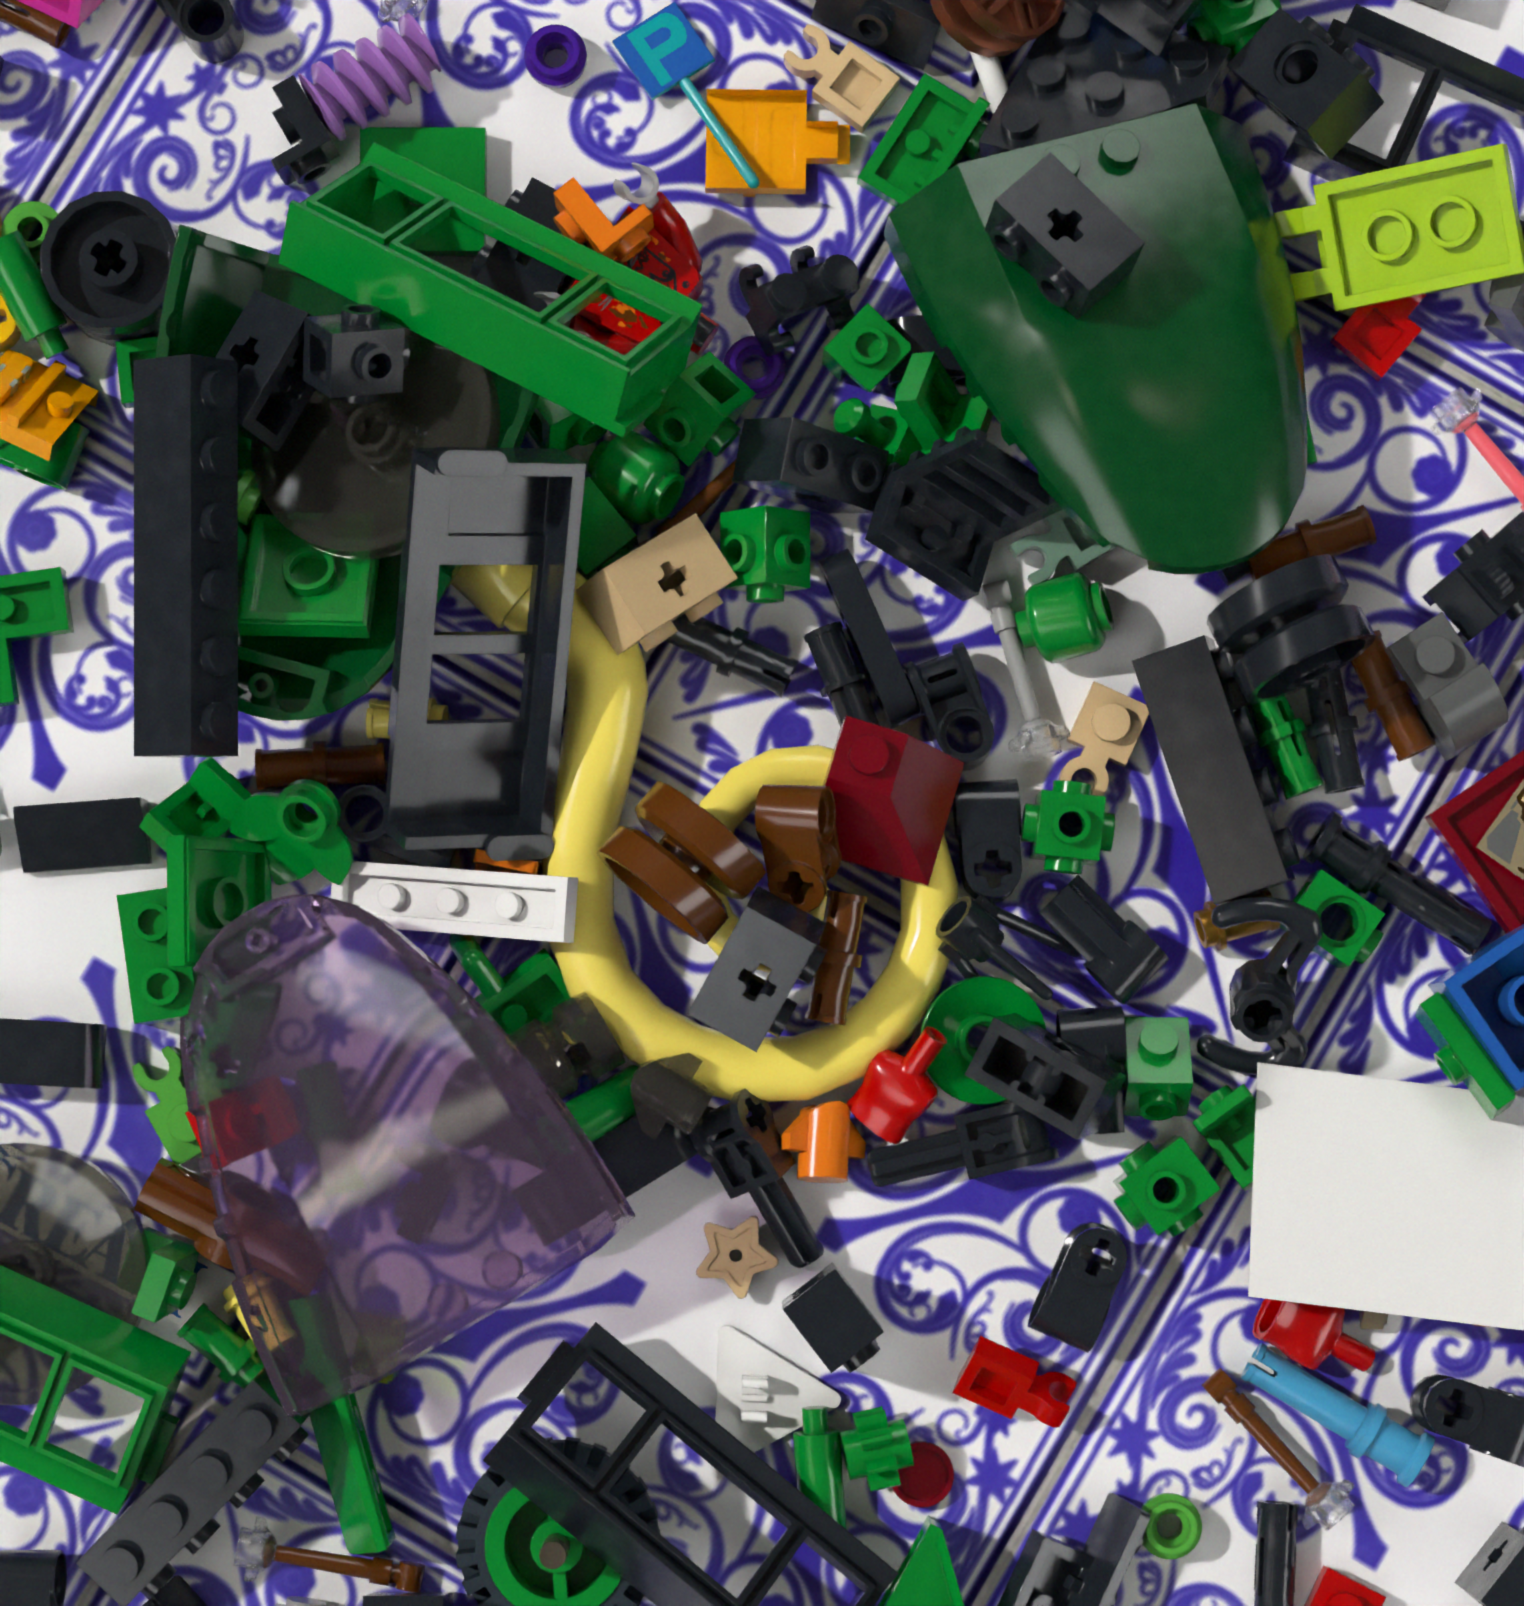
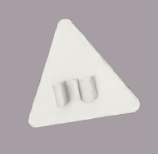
M724 1325L718 1330L715 1421L753 1453L802 1427L803 1407L827 1406L829 1412L840 1405L841 1397L837 1391L734 1327Z

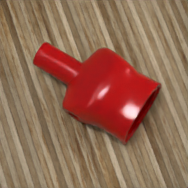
M927 1026L905 1056L888 1049L878 1053L869 1064L862 1085L847 1101V1106L852 1114L877 1136L887 1142L899 1144L912 1123L932 1105L938 1096L936 1086L925 1072L947 1043L946 1037L937 1029Z
M1264 1299L1253 1324L1252 1332L1255 1338L1275 1346L1289 1359L1312 1371L1317 1369L1329 1355H1332L1350 1366L1365 1372L1373 1364L1376 1354L1373 1348L1342 1332L1345 1316L1344 1308Z

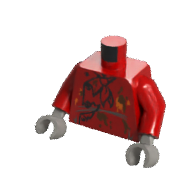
M633 162L631 163L633 168L641 175L642 181L639 189L631 193L628 186L617 179L613 183V189L622 199L639 204L638 207L645 204L653 214L654 227L648 232L651 237L650 242L637 255L623 263L618 257L614 261L697 301L704 289L703 277L700 274L703 260L690 229L668 198L658 191L659 179L655 171L647 166ZM628 206L616 224L632 213L634 209ZM576 279L570 289L580 281ZM538 291L534 293L537 298L543 299L547 305H550L561 296L555 292ZM603 293L563 325L626 355L664 323ZM702 312L690 349L698 356L708 347L720 326Z

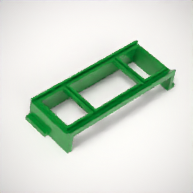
M373 142L359 165L301 203L295 200L290 202L278 262L358 304L379 307L382 316L622 438L660 407L663 395L659 394V392L685 370L703 304L376 142ZM377 181L425 204L383 234L359 223L360 220L371 214ZM450 216L580 282L541 312H537L407 246ZM603 293L664 323L626 355L563 325Z
M0 1265V1333L54 1357L28 1433L0 1420V1461L118 1515L140 1480L151 1484L159 1475L180 1418L169 1414V1410L190 1358L191 1351ZM75 1367L145 1399L117 1473L48 1442Z

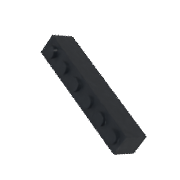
M195 354L134 360L135 757L187 758L238 756V361Z

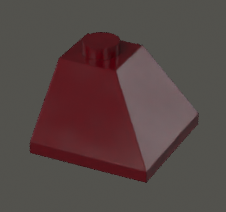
M846 715L840 727L823 786H830L835 799V823L839 847L842 853L841 861L927 887L964 762L909 734Z

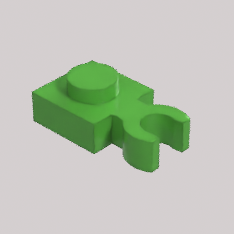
M167 1046L162 1049V1053L169 1063V1071L164 1078L160 1080L154 1079L144 1063H137L132 1066L136 1082L143 1089L155 1092L160 1102L144 1112L172 1161L178 1166H182L202 1154L185 1113L199 1105L215 1100V1097L210 1088L204 1086L199 1080L189 1086L185 1084L183 1080L185 1074L184 1058L176 1048Z

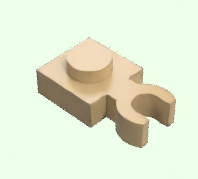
M807 24L803 29V38L816 47V55L810 59H801L792 51L787 50L784 54V65L789 72L797 77H815L818 79V83L812 89V98L862 134L899 86L900 77L851 41L847 43L838 55L830 49V42L824 31L817 26Z
M1094 681L1066 740L1082 748L1079 757L1071 759L1062 768L1058 780L1071 781L1072 775L1076 771H1087L1094 778V788L1091 791V795L1103 796L1109 783L1108 773L1105 768L1107 761L1109 760L1122 767L1126 766L1149 716L1147 705Z

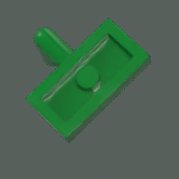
M450 935V947L464 971L481 992L477 997L440 1022L445 1033L468 1063H477L493 1070L578 1009L570 999L561 970L545 948L502 978L482 951L474 935Z

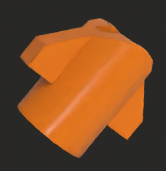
M841 1101L820 1103L817 1106H804L800 1110L799 1116L782 1133L781 1150L798 1152L797 1180L813 1183L848 1182V1159H864L866 1142L850 1120V1110L847 1104Z

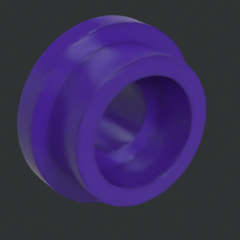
M555 24L544 26L531 35L525 46L524 60L530 76L536 82L549 88H563L573 84L583 74L587 64V52L585 44L577 32L567 26ZM559 49L564 51L568 55L567 61L560 67L547 65L544 59L551 50Z
M756 336L745 337L735 342L724 358V365L756 393L752 400H760L771 396L784 382L786 360L783 352L781 351L778 354L767 357ZM752 359L761 360L767 367L766 374L759 379L748 378L743 372V366L747 361Z

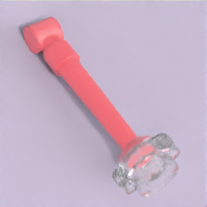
M1459 386L1431 409V412L1437 418L1430 428L1431 431L1437 435L1443 433L1460 434L1464 432L1508 489L1522 504L1520 508L1524 511V476L1476 423L1479 417V403L1482 400L1480 390L1476 388L1470 394H1467Z

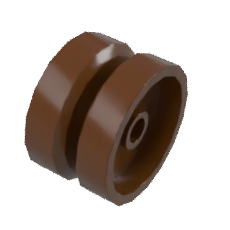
M657 781L635 807L639 822L652 838L633 827L619 826L598 850L597 855L628 888L657 913L693 939L707 944L729 918L722 900L709 886L725 896L743 900L767 872L754 854L718 819L675 788Z

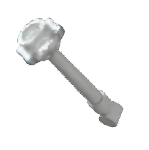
M1004 579L982 585L984 601L987 609L992 610L993 614L990 615L993 628L995 634L1000 637L1025 719V723L1019 728L1016 736L1009 741L1008 750L1009 752L1023 753L1025 762H1034L1055 756L1062 752L1060 741L1068 738L1071 734L1066 726L1056 725L1049 719L1041 718L1017 631L1015 609L1010 607L1013 600L1008 581Z

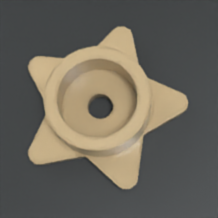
M750 1216L733 1229L711 1222L705 1223L703 1228L710 1252L697 1268L696 1275L699 1278L724 1279L736 1297L744 1299L747 1296L753 1275L775 1268L779 1264V1259L759 1244V1218L757 1216ZM734 1249H738L742 1253L741 1260L737 1262L732 1261L729 1257L730 1252Z

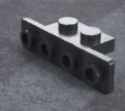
M1109 1493L1083 1550L1032 1529L997 1606H1114L1117 1599V1591L1130 1562L1142 1546L1145 1529L1150 1521V1513L1119 1495Z

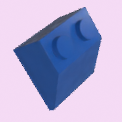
M1524 924L1479 949L1428 984L1434 994L1439 992L1445 995L1514 1091L1524 1087Z

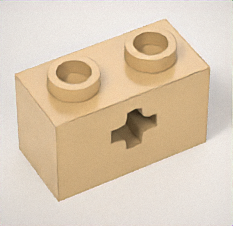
M695 513L606 566L575 591L616 654L619 655L638 642L645 652L656 647L678 632L672 621L684 614L691 624L704 617L724 603L718 592L738 577Z

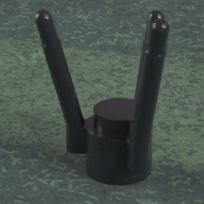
M979 895L976 900H973L970 896H963L950 905L936 927V935L943 941L938 950L954 963L964 979L980 976L969 960L975 959L977 962L983 963L992 958L1043 1000H1050L1052 998V990L1001 947L1004 933L999 929V924L1072 957H1079L1069 944L1067 945L1057 934L999 908L985 896Z

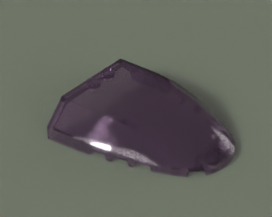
M316 894L287 895L263 902L226 925L207 945L193 968L198 977L188 1014L180 1018V1048L188 1111L196 1117L203 1155L198 1159L201 1174L209 1179L218 1215L213 1220L214 1229L217 1237L226 1243L236 1275V1279L231 1283L255 1347L287 1417L303 1416L381 1381L598 1251L636 1216L599 1153L572 1113L517 1043L433 959L386 920L359 905Z

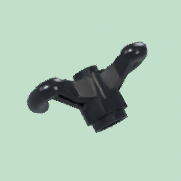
M1272 897L1242 898L1217 906L1212 911L1211 920L1216 927L1221 929L1255 921L1279 922L1287 928V931L1265 958L1249 960L1236 969L1229 985L1230 1019L1232 1025L1252 1041L1267 1042L1271 1049L1265 1052L1248 1051L1231 1046L1213 1035H1203L1197 1041V1052L1202 1057L1222 1068L1248 1075H1257V1062L1300 1067L1306 1058L1308 1047L1305 1038L1297 1032L1293 1025L1296 984L1299 969L1323 936L1319 915L1314 910L1296 902ZM1287 959V964H1286V969H1285L1284 966H1283V963H1284L1285 960Z

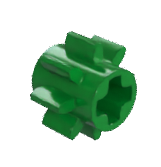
M882 1406L852 1413L855 1429L839 1432L849 1479L854 1480L866 1477L868 1488L870 1487L871 1492L901 1485L898 1469L914 1466L904 1419L899 1418L887 1421L886 1412Z

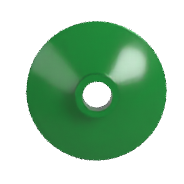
M992 976L967 978L945 989L929 1007L920 1032L921 1034L927 1026L933 1027L940 1031L947 1039V1043L927 1069L932 1080L950 1096L967 1103L993 1104L1006 1100V1098L965 1075L978 1047H971L969 1045L968 1034L971 1029L980 1025L985 1026L988 1030L994 1017L1017 1013L1046 1030L1042 1013L1031 996L1014 983Z

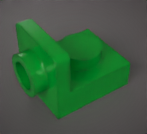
M867 303L823 348L822 365L839 381L848 374L864 391L872 392L910 353L911 344Z

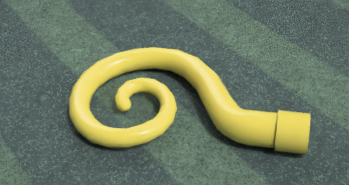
M462 565L451 585L498 628L506 626L511 631H527L533 565ZM577 570L575 590L588 581ZM574 591L566 679L567 706L560 746L552 832L554 848L547 858L542 859V875L578 878L574 943L549 942L571 1001L630 1061L676 1086L731 1101L734 1093L746 1088L752 1095L767 1102L806 1101L865 1077L869 1064L878 1053L887 1049L895 1051L912 1036L939 993L950 961L938 950L943 941L936 935L937 924L944 912L958 900V881L945 833L942 837L928 886L900 879V932L885 969L865 997L847 1010L846 1025L830 1023L795 1036L765 1037L757 1052L721 1032L702 1026L664 1005L631 968L614 919V873L597 855L598 850L619 827L639 748L649 693L645 662L639 643L617 655L577 592ZM821 745L769 749L731 768L700 801L699 806L708 811L734 834L735 829L755 809L757 795L763 785L823 786L834 749ZM709 886L722 900L729 917L707 943L719 957L739 918L732 912L727 896ZM825 895L817 908L807 913L823 921L827 896ZM760 963L756 970L770 973L772 969Z

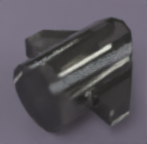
M690 1052L649 1060L642 1063L634 1071L631 1080V1096L643 1133L656 1139L665 1123L686 1135L691 1133L715 1092L693 1078L703 1062L700 1058Z

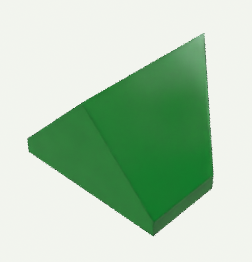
M927 1516L897 1570L899 1574L888 1586L878 1606H964L939 1521Z

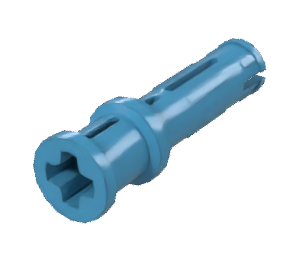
M1261 1342L1251 1357L1271 1368L1274 1373L1269 1375L1247 1362L1241 1375L1242 1380L1249 1381L1310 1417L1326 1429L1346 1439L1345 1448L1349 1449V1454L1357 1459L1365 1455L1388 1468L1397 1475V1483L1405 1488L1414 1481L1431 1453L1435 1442L1434 1436L1427 1432L1421 1435L1413 1433L1387 1416V1408L1377 1403L1374 1405L1369 1403L1364 1407L1349 1396L1339 1392L1267 1348L1266 1344Z

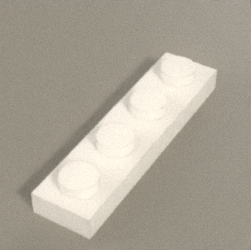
M353 861L351 869L340 885L332 882L329 924L574 943L578 878Z

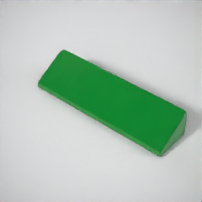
M323 1292L283 1304L280 1307V1312L290 1329L297 1335V1338L289 1345L302 1391L317 1405L309 1416L346 1548L353 1555L385 1551L394 1542L396 1536L328 1295H324Z

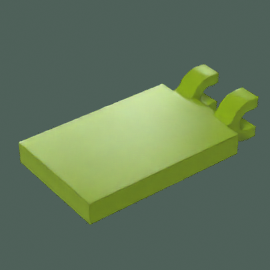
M1503 143L1313 185L1315 205L1274 213L1281 239L1291 240L1316 234L1322 269L1290 275L1296 302L1332 294L1334 309L1337 312L1524 274V240L1507 144Z

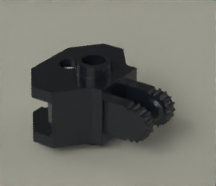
M1524 512L1519 513L1492 537H1489L1481 529L1453 553L1460 564L1422 596L1430 606L1434 603L1437 604L1458 628L1459 632L1457 634L1464 644L1469 642L1502 614L1505 613L1511 621H1514L1523 614Z

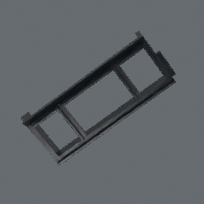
M1356 4L1346 23L1333 19L1327 31L1335 41L1331 48L1341 55L1347 48L1352 50L1357 42L1424 72V76L1386 159L1347 142L1330 160L1305 138L1295 132L1283 161L1328 181L1403 166L1410 155L1443 81L1524 117V78ZM1520 220L1524 240V221Z
M597 1322L593 1324L574 1348L564 1340L517 1397L526 1405V1408L483 1459L487 1465L657 1606H758L803 1542L861 1589L848 1606H874L882 1593L899 1574ZM585 1361L646 1410L594 1478L590 1477L531 1428ZM660 1424L664 1425L787 1528L737 1598L609 1492Z

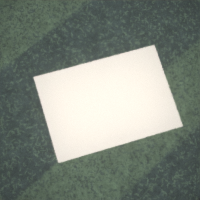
M1257 1062L1248 1297L1524 1331V1096L1515 1095L1516 1098L1511 1106L1491 1120L1469 1089Z

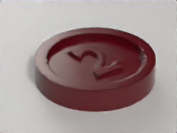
M927 1441L911 1442L914 1466L898 1469L901 1485L892 1488L903 1502L914 1507H930L941 1502L950 1492L954 1481L953 1465L947 1453L938 1445Z

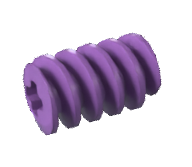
M409 13L399 17L400 35L388 25L377 29L378 47L366 37L355 41L357 60L344 49L333 53L335 72L322 61L312 64L311 75L313 84L306 77L298 73L301 86L318 118L340 141L347 139L343 121L347 117L352 119L361 129L369 127L365 107L371 105L383 117L389 116L390 110L387 95L393 93L405 105L411 104L409 83L415 81L428 94L434 91L430 72L435 69L441 72V65L426 34Z

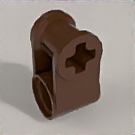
M763 785L756 799L755 826L758 838L762 844L768 889L770 893L805 912H810L821 904L826 895L827 881L835 876L841 865L842 853L839 847L835 823V799L830 786Z

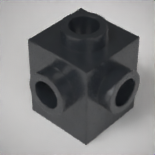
M348 304L341 307V314L304 317L303 381L329 398H339L344 402L354 404L373 403L378 400V394L403 391V370L407 368L410 358L405 328L382 316L379 307L368 304Z

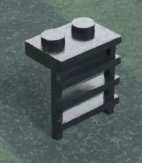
M966 426L956 431L954 441L950 443L942 438L934 441L931 452L926 455L919 450L911 453L907 465L902 466L897 462L888 465L865 540L962 601L979 595L995 541L1063 510L1040 485L1039 475L987 441V434L978 428L972 431Z

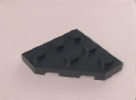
M1065 5L1058 22L1034 41L979 139L981 158L1195 103L1209 109L1230 70L1227 64L1232 60L1231 48L1176 34L1161 54L1157 56L1101 14L1095 13L1089 20L1071 6Z

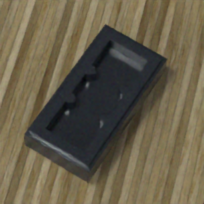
M816 0L811 19L922 70H924L932 55L942 27L933 12L932 6L921 0Z

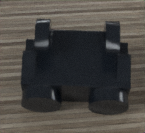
M806 245L793 250L790 255L792 274L782 273L776 276L773 281L762 284L759 287L756 279L764 275L762 266L753 264L741 269L739 285L750 308L745 317L767 357L778 354L783 349L794 345V337L791 332L779 333V325L785 319L825 305L830 314L826 317V324L831 331L842 330L852 320L855 314L851 308L850 300L860 287L857 283L859 278L858 268L850 258L836 254L827 258L823 263L808 267L807 261L815 257V252L811 246Z

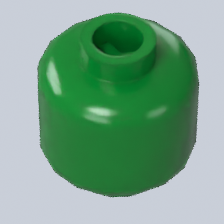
M631 431L624 438L617 435L611 441L604 440L600 442L593 450L587 464V471L591 474V480L621 517L638 525L651 522L655 518L661 520L667 517L677 505L684 489L685 479L680 474L681 466L678 457L672 451L635 431Z
M1073 572L1030 586L1025 593V610L1015 613L1018 632L1024 647L1027 649L1036 646L1040 655L1050 663L1062 662L1100 650L1105 643L1106 632L1114 630L1111 607L1102 583L1100 581L1091 583L1080 572Z

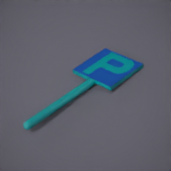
M675 1L612 41L652 101L679 84L750 188H757L760 185V180L689 79L692 75L715 62V58Z

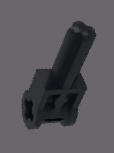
M745 1088L734 1093L731 1102L718 1108L704 1106L693 1111L688 1123L692 1144L698 1154L711 1164L730 1199L749 1192L792 1266L803 1268L821 1257L824 1253V1247L782 1177L796 1161L790 1151L781 1150V1135L775 1127L773 1113L768 1102L752 1095ZM751 1111L752 1115L746 1118L748 1112ZM718 1133V1135L715 1137V1141H713L711 1139V1136Z
M1008 1102L955 1115L954 1120L957 1129L872 1149L867 1153V1162L871 1179L875 1186L884 1187L966 1167L969 1180L1046 1162L1059 1158L1060 1155L1058 1148L1050 1145L1045 1121L1018 1105ZM1020 1117L1025 1121L1030 1142L1029 1147H1025L1018 1123Z

